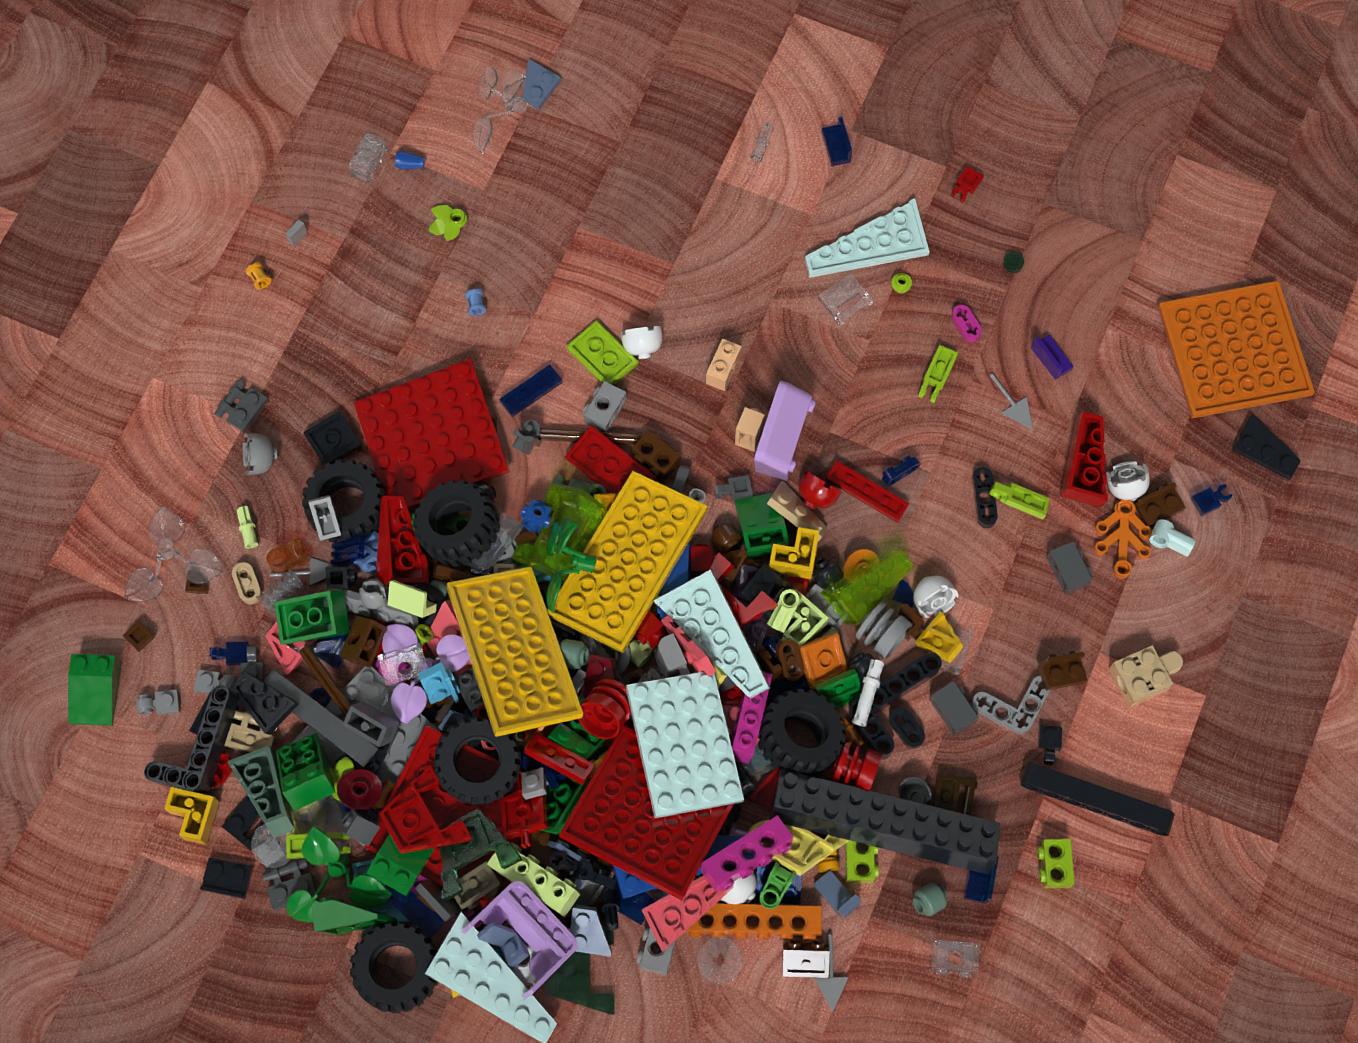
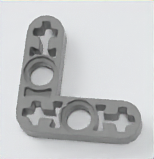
M1037 676L1031 682L1018 709L986 692L975 694L971 703L976 707L980 715L1021 735L1030 730L1050 690L1042 689L1038 696L1034 695L1038 688L1036 684L1043 682L1041 676ZM984 698L986 705H983L981 708L978 706L979 702L976 699L981 700ZM1030 699L1034 700L1037 704V709L1028 710L1025 702ZM992 703L996 704V705L993 707L991 713H989L988 711H989V709H990ZM1004 708L1007 711V717L1004 719L998 718L995 713L996 709ZM1024 714L1028 715L1024 722L1027 727H1017L1018 723L1016 721H1020Z

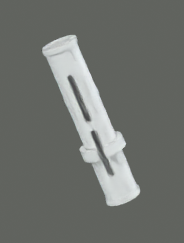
M874 659L870 660L868 673L863 678L862 683L864 685L853 719V723L856 725H867L874 695L881 683L879 679L884 666L882 661L875 659L874 662Z

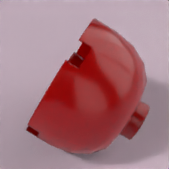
M807 470L799 483L800 495L805 499L804 504L813 510L816 506L822 509L829 508L834 505L842 493L836 487Z

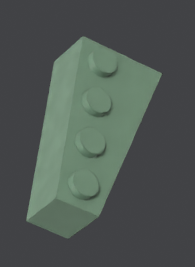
M270 745L227 761L273 838L295 830L289 803L282 793L277 757Z

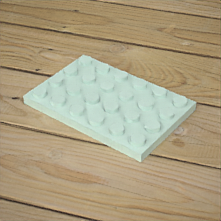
M704 672L626 686L655 818L744 801L715 674L708 677Z

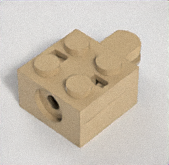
M1152 645L1114 662L1109 671L1128 707L1131 708L1167 692L1173 685L1169 676L1180 670L1183 660L1175 651L1158 656Z

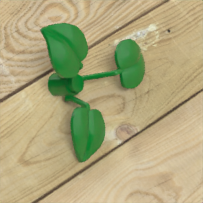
M568 517L564 518L561 528L558 521L554 522L546 545L547 556L551 557L556 548L557 554H561L563 551L572 555L570 565L574 566V569L558 571L557 574H553L546 593V602L552 613H555L554 606L561 587V576L570 573L579 574L580 570L592 573L596 564V556L578 552L566 546L572 532L579 525Z
M313 826L302 844V855L311 864L321 865L325 863L328 866V874L313 896L306 889H300L292 893L288 899L286 909L288 915L294 920L307 923L313 922L312 904L320 902L316 898L320 895L331 876L337 878L344 875V873L346 874L347 886L352 889L349 898L357 906L363 908L379 906L390 898L392 892L382 882L368 874L356 876L351 883V868L348 867L350 862L349 856L347 854H340V849L332 838L319 828Z

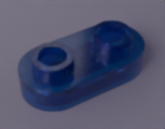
M907 456L897 467L894 468L892 466L883 472L882 481L886 487H889L917 470L921 462L916 456Z

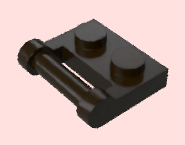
M939 773L933 806L956 812L959 788L962 786L966 788L962 814L971 816L974 791L977 789L978 782Z

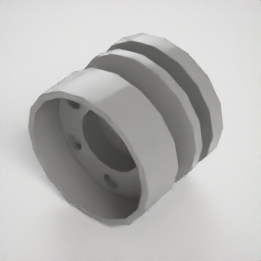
M882 601L863 619L855 637L858 640H862L868 634L864 644L868 646L876 640L874 652L886 660L904 640L906 633L912 628L913 624L902 615L894 621L891 620L895 610L890 608L883 614L888 604Z

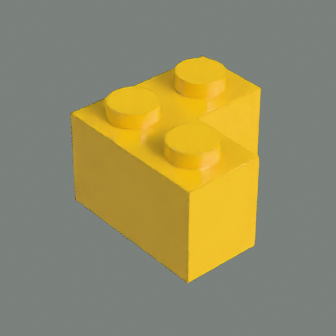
M798 527L795 547L773 544L769 567L776 574L811 579L819 530Z
M171 787L164 809L170 814L184 817L179 836L185 841L207 845L219 801L213 796Z

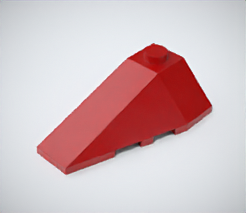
M403 496L381 497L376 566L377 580L383 582L385 586H389L392 580L406 585L429 582L427 559L425 554H422L419 541L415 537L411 525L412 519Z

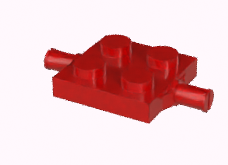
M520 777V779H517L518 790L509 796L501 798L502 833L506 841L521 837V847L527 848V846H531L530 834L548 828L546 794L525 800L522 795V777Z

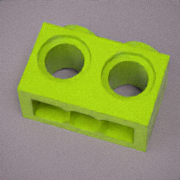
M1044 839L1040 846L1037 847L1038 860L1042 861V869H1039L1040 882H1043L1044 889L1071 888L1075 884L1071 839ZM1049 848H1056L1059 851V857H1052L1049 854ZM1051 870L1059 871L1061 880H1054L1051 877Z
M849 840L845 843L846 883H873L875 877L879 875L878 863H874V855H878V847L867 845L868 851L861 853L856 849L858 842ZM859 865L866 866L868 874H858L856 867Z

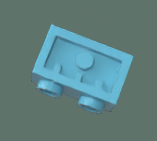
M442 662L417 673L431 704L442 701L452 695L455 703L460 702L457 696L460 690L450 668L445 670Z

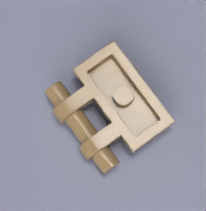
M235 711L233 718L241 720V725L231 724L224 746L247 753L269 745L270 747L272 746L275 736L265 734L261 728L260 731L247 728L248 723L259 725L248 711Z

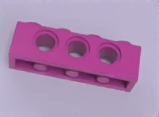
M763 672L770 686L772 674ZM769 689L753 698H749L742 691L730 741L736 761L748 764L754 755Z
M777 815L702 862L701 872L716 893L720 890L726 891L735 884L734 881L741 877L745 879L750 876L756 867H764L769 864L773 859L772 857L778 853L783 855L789 851L793 836ZM770 841L773 845L765 847L762 845V842ZM751 853L754 857L746 859L743 854ZM730 864L734 866L735 869L733 871H727L724 869V866Z

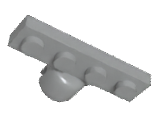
M377 579L365 581L362 584L363 588L359 589V593L339 589L344 590L347 611L375 618L382 622L404 625L412 630H415L419 625L416 615L388 605L385 585Z

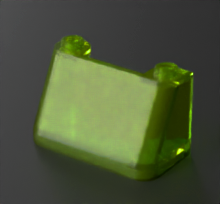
M551 483L545 495V503L548 504V507L552 508L550 514L552 519L548 528L543 527L533 546L528 543L518 545L511 558L522 565L532 567V569L552 577L553 574H557L560 570L574 568V566L570 565L572 555L563 551L561 554H557L556 548L551 555L547 556L546 554L547 540L554 522L558 521L561 528L564 518L568 517L579 524L569 537L566 546L583 553L607 514V510L583 489ZM563 574L561 576L562 581L565 582L569 574Z

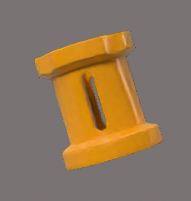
M260 262L253 263L245 271L247 276L251 277L254 281V287L257 290L266 288L272 281L271 277L263 271Z

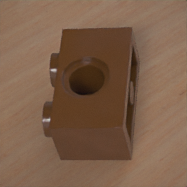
M356 616L339 656L356 665L371 668L387 627L372 619Z

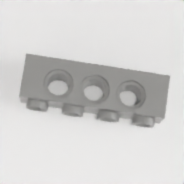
M658 888L655 889L654 896L658 897L657 901L669 895ZM646 927L643 935V941H646L644 950L640 949L637 963H640V970L667 977L676 941L664 952L653 954L650 948L653 944L657 943V940L651 928Z

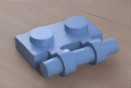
M375 531L358 544L361 548L360 550L350 554L352 563L360 567L365 573L370 574L376 572L374 565L377 563L379 534Z

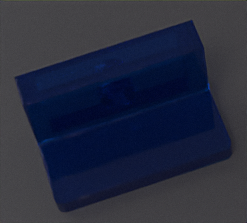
M838 117L837 125L821 129L831 167L851 163L852 148L843 118Z
M997 856V861L989 875L968 870L963 899L982 904L991 901L999 856Z
M616 881V903L619 905V913L642 925L646 919L642 909L653 904L655 901L646 892L623 899L618 882Z

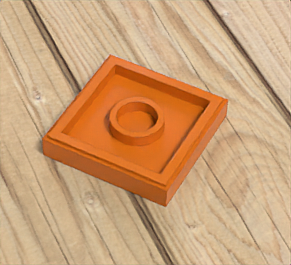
M832 632L799 646L809 688L814 689V685L849 671L838 632Z

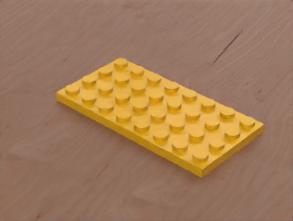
M632 471L583 553L596 556L593 572L580 570L579 574H569L558 593L554 606L555 613H552L549 609L547 610L549 617L624 653L707 513L708 506Z
M532 567L447 583V591L495 737L583 717L582 708Z

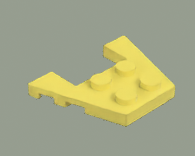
M785 825L793 836L791 849L783 855L778 853L772 857V860L801 876L849 840L830 835L822 839L808 830ZM764 841L763 843L765 847L773 845L770 841Z

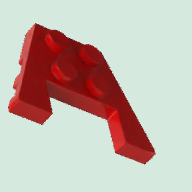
M718 553L710 570L713 571L720 585L734 566ZM720 585L741 629L744 628L743 625L753 619L757 620L762 617L764 612L769 609L773 610L778 606L773 599L761 591L750 605L745 607Z
M431 765L427 766L424 772L418 778H415L403 793H399L379 813L400 854L472 840L462 820L440 830L420 796L440 785Z

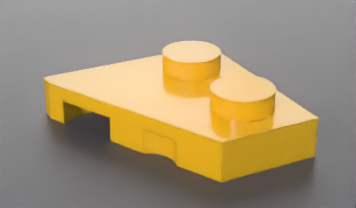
M941 611L915 641L917 647L929 653L938 654L941 659L948 663H951L963 649L961 641Z

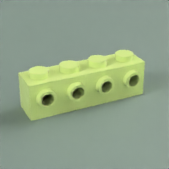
M502 841L487 865L511 882H523L542 903L565 918L580 896L575 890L576 885L566 878L564 881L557 878L558 873L547 866L544 869L539 866L540 861L529 854L528 857L522 855V849L511 842L510 845H507Z

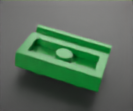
M855 669L814 685L817 696L823 695L826 697L828 703L832 702L836 706L835 709L853 702L862 693L858 673Z

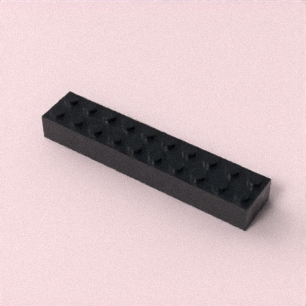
M784 769L780 770L775 785L769 820L778 815L785 825L987 875L991 873L997 861L1000 823Z

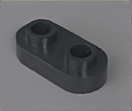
M894 709L889 717L890 726L906 747L910 749L919 748L925 740L924 731L907 709ZM896 718H903L904 723H897ZM915 735L917 740L913 742L909 739V736Z

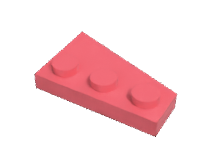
M669 615L664 617L661 621L669 635L674 634L687 663H692L699 673L702 671L708 677L714 674L716 671L707 655L693 640L690 641L680 627L676 628Z

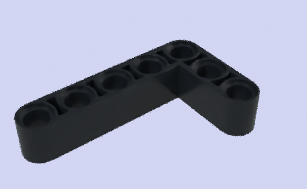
M928 653L880 683L875 695L882 698V703H872L866 725H873L877 729L876 733L870 734L866 731V726H859L853 723L855 716L853 709L858 706L860 697L851 702L848 710L849 719L868 747L883 753L881 760L888 759L894 749V741L875 714L936 676L942 665L941 657L938 654ZM932 661L936 664V668L930 669L925 663ZM911 672L916 673L919 679L910 680L907 674ZM896 684L901 690L893 692L889 686ZM880 743L887 744L889 751H880L878 745Z
M224 685L216 686L211 692L187 767L182 768L152 761L144 769L146 779L170 788L174 787L200 794L207 793L211 787L239 702L238 694ZM206 758L205 763L202 765L203 759Z

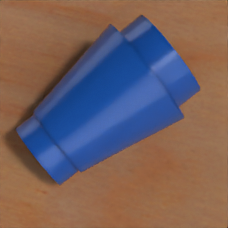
M401 150V152L396 151L395 167L399 168V170L423 169V156Z

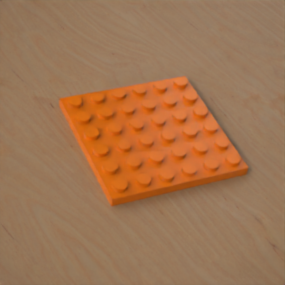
M1279 281L1159 303V313L1191 419L1314 395L1315 391Z

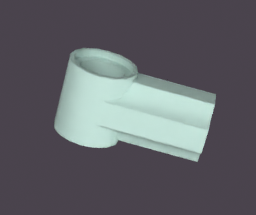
M1162 519L1156 522L1149 539L1150 543L1155 547H1168L1187 557L1196 542L1195 539L1175 530L1171 522Z

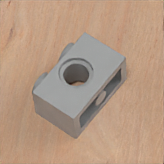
M604 381L602 386H598L594 391V399L591 404L588 403L583 410L584 422L590 426L592 425L599 431H609L627 401L625 391ZM602 404H606L609 406L606 409L599 408V406Z

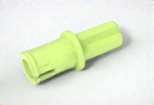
M241 506L237 509L240 523L239 531L242 532L245 544L244 547L246 549L257 547L258 542L254 530L256 525L252 522L250 509L248 506Z

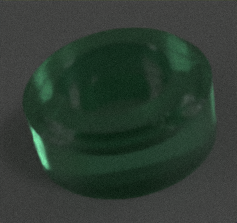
M1018 252L1006 254L1003 261L1004 269L1010 273H1018L1022 270L1024 265L1023 256Z

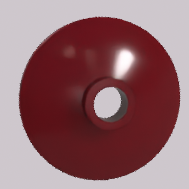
M352 770L340 778L337 784V796L341 803L348 808L354 810L368 809L380 800L382 796V783L378 776L368 770Z

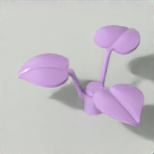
M400 624L389 625L383 636V651L389 659L401 661L409 653L420 661V672L442 662L445 670L450 668L451 672H455L470 660L464 640L458 635H447L439 641L436 648L439 656L436 657V660L431 658L424 659L412 651L418 644V637L407 626ZM419 678L412 681L411 685L406 683L398 684L391 696L392 708L400 721L408 724L413 718L418 716L427 704L425 690L422 687L415 686L420 682Z

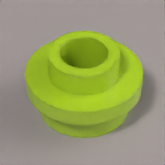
M898 273L892 278L891 286L897 293H905L910 290L912 280L907 274ZM898 281H905V284H900Z

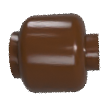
M719 524L713 529L711 542L721 554L740 550L742 547L743 537L733 524Z

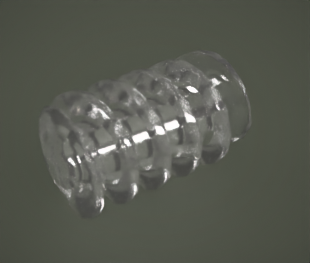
M288 568L290 575L286 573L281 574L284 581L275 579L277 587L272 584L268 586L270 593L265 590L262 591L264 599L259 596L256 597L270 613H275L274 602L291 599V594L298 597L297 588L302 591L305 590L302 581L290 568Z

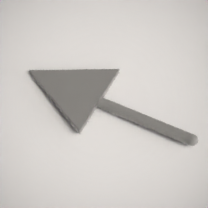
M990 374L992 380L1012 405L1001 412V414L1033 429L1027 397L1015 403L995 375Z
M310 557V570L270 573L269 576L283 577L310 574L311 587L326 579V567L330 564Z
M829 933V978H815L833 1012L849 977H834L832 934Z

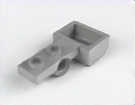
M674 634L663 637L658 645L656 659L664 677L670 678L690 674L686 666L687 661Z

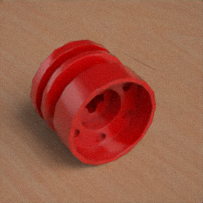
M614 679L599 680L580 705L583 717L578 720L582 727L591 735L600 739L614 738L631 715L626 686Z
M846 741L843 750L836 759L832 771V782L838 783L841 777L845 779V785H849L850 781L855 782L854 787L870 791L883 753L869 748L864 757L859 756L861 745L857 744L855 752L851 753L849 750L852 742Z

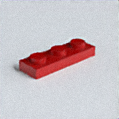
M538 733L525 748L526 755L584 785L595 769V764Z

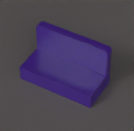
M1050 335L1042 339L1039 337L1034 339L1031 349L1055 380L1073 369V365Z

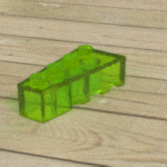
M889 550L869 562L868 565L854 571L847 578L836 582L829 589L823 590L820 594L846 625H859L867 614L914 567V564L902 550Z

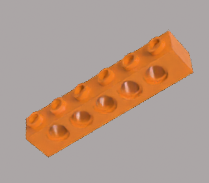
M716 903L703 915L713 918L714 922L711 926L702 925L700 918L684 932V934H688V937L701 938L702 934H711L712 938H725V935H734L736 939H747L748 935H757V939L762 940L771 939V936H780V940H793V936L803 937L805 941H815L816 937H821L822 906L778 905L773 909H768L758 904ZM725 917H734L736 924L733 927H727L723 923ZM749 917H755L758 919L759 925L751 928L747 925L746 920ZM773 917L779 918L782 925L779 928H773L770 926L769 920ZM800 918L804 921L805 926L801 929H796L792 925V920Z

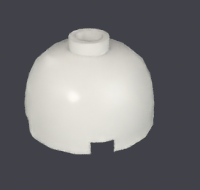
M654 326V329L650 330L648 327H641L620 332L625 350L631 355H638L639 359L651 358V353L658 351L662 344L661 326Z
M1130 461L1113 466L1112 472H1106L1107 486L1110 492L1122 500L1134 501L1148 490L1150 483L1149 469L1146 464L1142 463L1143 466L1137 465V462Z
M942 576L923 578L913 594L914 603L920 615L925 618H929L927 614L935 613L936 617L940 611L944 614L955 605V597L958 598L954 585Z
M731 866L727 871H733L735 867ZM755 872L745 879L741 877L734 881V888L720 901L725 904L749 903L756 895L754 892L757 887Z

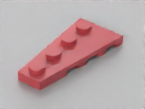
M703 875L692 882L682 901L669 894L643 908L642 912L660 949L664 952L734 886L726 891L720 890L716 893Z

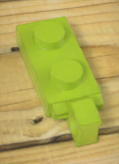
M995 482L991 487L989 494L1000 499L1002 503L1042 520L1046 517L1050 501L1048 497L1014 483H1005L1003 485Z

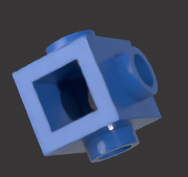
M532 499L530 505L525 504L520 514L523 517L521 525L528 531L540 534L543 527L548 528L552 516L549 514L552 508L548 507V504L541 500L535 501Z

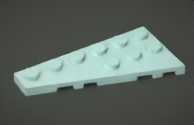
M915 198L910 200L908 204L893 209V212L880 216L855 229L853 233L838 238V241L825 245L806 255L805 263L809 278L928 256L929 248Z
M712 570L654 600L749 698H753L770 689Z
M460 912L425 974L537 1041L547 1043L557 1023L532 994L525 1000L523 999L522 995L528 989L487 942L478 939L477 934L479 932L474 926L465 934L461 932L470 922Z

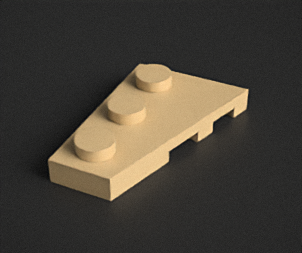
M782 480L767 504L795 526L819 530V542L825 534L827 527Z

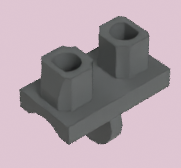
M528 420L523 424L522 431L515 428L513 434L517 438L512 447L528 455L531 453L534 445L539 447L542 441L536 439V437L541 432L540 424L535 420Z

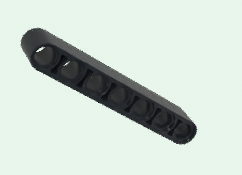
M1026 763L1020 782L1022 787L1137 828L1161 836H1169L1175 816L1174 812L1035 763Z

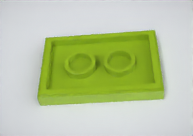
M597 320L566 345V349L601 384L605 381L614 386L639 364V361L629 354Z

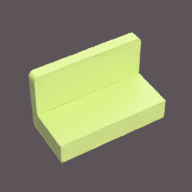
M395 580L390 581L389 606L421 618L436 612L437 604L427 601V592Z

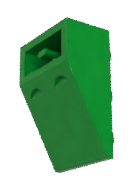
M773 493L734 500L740 532L743 537L744 551L748 552L746 559L771 556L773 544L790 546L783 516L767 504Z
M583 697V698L580 700V702H579L580 705L582 704V702L584 701V699H585L586 697ZM578 719L561 722L547 738L588 761L595 757L607 740L591 735L582 727Z
M317 733L276 750L282 793L294 811L336 793L333 777Z

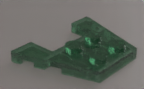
M479 808L440 829L442 830L462 820L472 838L468 842L440 847V858H442L443 866L441 871V880H443L441 897L445 901L464 892L457 870L495 850L499 864L503 869H507L522 860L518 852Z
M605 925L604 929L609 946H614V930H608ZM574 952L545 981V995L608 1015H615L614 993L590 994L589 953Z

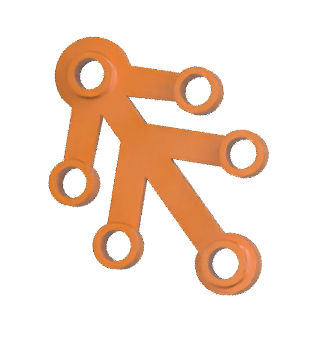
M1119 500L1114 506V513L1104 521L1098 522L1095 527L1098 535H1105L1109 527L1120 520L1119 528L1103 541L1097 542L1094 547V552L1102 556L1112 544L1119 540L1118 562L1113 567V573L1120 579L1127 578L1132 571V566L1127 561L1128 542L1137 550L1139 559L1146 560L1151 555V549L1145 546L1129 529L1130 521L1139 530L1138 536L1140 539L1147 540L1152 534V529L1135 515L1136 507L1130 500ZM1121 508H1126L1128 513H1123ZM1102 525L1106 530L1101 531L1098 526ZM1146 530L1148 535H1143L1141 531ZM1101 545L1105 550L1100 551L1097 546ZM1145 550L1148 555L1144 556L1140 551ZM1118 568H1123L1125 573H1119Z

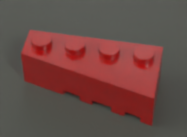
M1083 411L1075 419L1060 497L1099 508L1108 501V493H1106L1107 474H1105L1106 454H1104L1103 445L1105 443L1104 421L1102 416Z

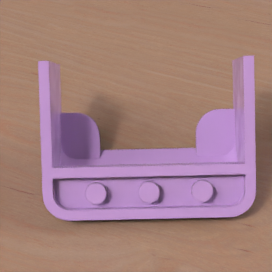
M780 380L755 454V472L788 482L789 472L793 473L797 460H794L793 457L808 412L813 413L816 404L812 394Z
M514 881L509 884L461 931L465 934L479 920L485 925L492 922L501 925L506 920L537 953L529 964V970L537 981L522 995L524 1000L533 994L577 948V940L573 934L520 881Z

